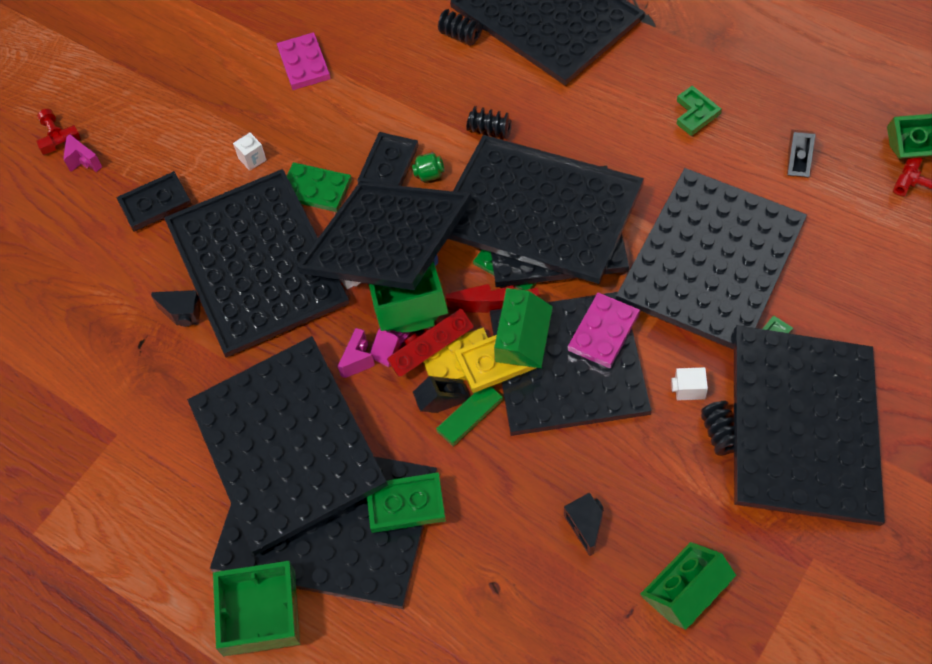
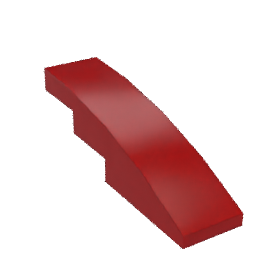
M485 284L445 294L448 310L456 311L463 309L464 312L490 313L491 310L502 309L506 288L514 289V286L491 291L490 285ZM538 288L526 290L540 298Z

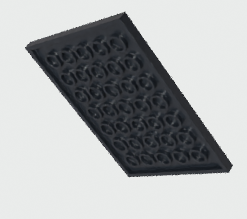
M627 0L450 1L451 8L464 17H468L470 21L475 20L476 25L482 23L483 30L565 86L645 17L644 11Z
M483 135L453 190L455 192L471 193L473 200L448 239L600 284L642 189L644 178Z
M684 168L620 287L615 300L734 349V328L736 325L756 328L807 214Z
M283 169L164 217L226 358L350 304L349 298L339 279L300 274L297 266L318 237Z
M736 325L734 328V505L876 526L883 525L885 523L873 346Z
M313 336L187 399L254 556L389 486Z
M374 456L386 481L438 472L436 467ZM366 497L254 556L231 504L210 570L212 572L290 561L295 569L297 589L404 610L424 525L372 533Z

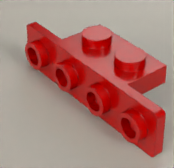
M459 309L438 324L434 322L435 326L423 329L424 333L419 337L413 334L404 341L406 343L404 347L387 358V361L398 377L403 376L473 328V324L463 309Z

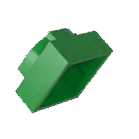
M434 261L415 290L369 284L374 310L381 331H418L435 326L434 322L440 315L448 314Z
M290 561L213 572L216 649L223 657L300 645L295 569Z

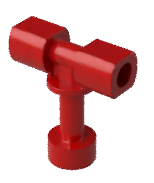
M43 109L38 113L37 118L41 125L47 126L49 130L46 137L36 140L42 155L55 151V146L66 142V137L69 134L76 140H81L75 125L63 130L56 127L54 124L56 117L51 109Z
M920 157L908 158L902 171L903 174H900L894 186L893 192L895 194L905 196L909 187H915L916 184L932 189V180L920 176L922 171H918L922 162Z

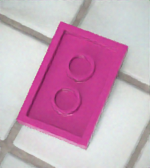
M314 32L277 43L292 90L330 80V74Z
M597 293L570 341L568 351L611 368L637 320L640 310Z

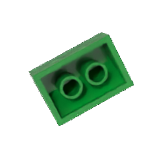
M932 114L898 116L891 120L887 126L889 145L899 159L932 156Z
M506 288L494 345L495 362L542 369L553 306L530 291Z
M690 542L640 595L670 623L686 630L711 605L712 601L723 589L728 587L729 583L737 575L722 553Z

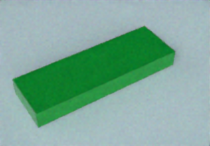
M491 386L475 392L436 428L437 433L454 447L503 401V397Z

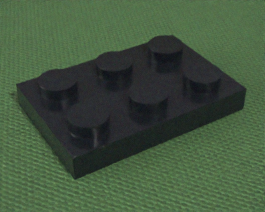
M379 132L357 179L358 183L366 182L402 186L419 146L418 140Z
M175 171L116 197L133 232L192 205Z

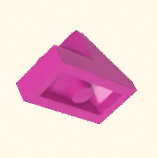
M70 134L66 137L64 162L69 171H73L80 164L86 168L90 167L95 172L102 168L95 153Z
M355 328L338 364L340 375L343 378L357 374L375 365L373 356L365 352L368 340H366L364 330Z
M379 328L370 354L375 361L390 367L391 365L387 358L406 345L404 341L412 336L414 332L381 331Z

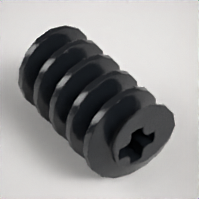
M445 9L439 17L438 31L471 46L479 39L483 25L482 23L476 25L475 20L469 22L470 19L468 17L463 19L461 14L456 16V12L452 11L450 13L449 9Z
M474 106L472 111H470L466 124L467 131L471 129L472 132L476 133L479 130L481 134L484 135L487 132L489 136H493L495 133L497 138L503 135L506 140L512 128V120L509 119L508 112L502 118L501 111H498L496 116H493V109H490L488 114H485V108L482 107L479 113L477 106Z
M728 401L713 402L701 410V418L705 421V428L708 429V436L711 438V444L715 447L714 451L717 455L734 453L735 435L734 426H731L734 424V418H728L732 414L731 409H725L729 406Z

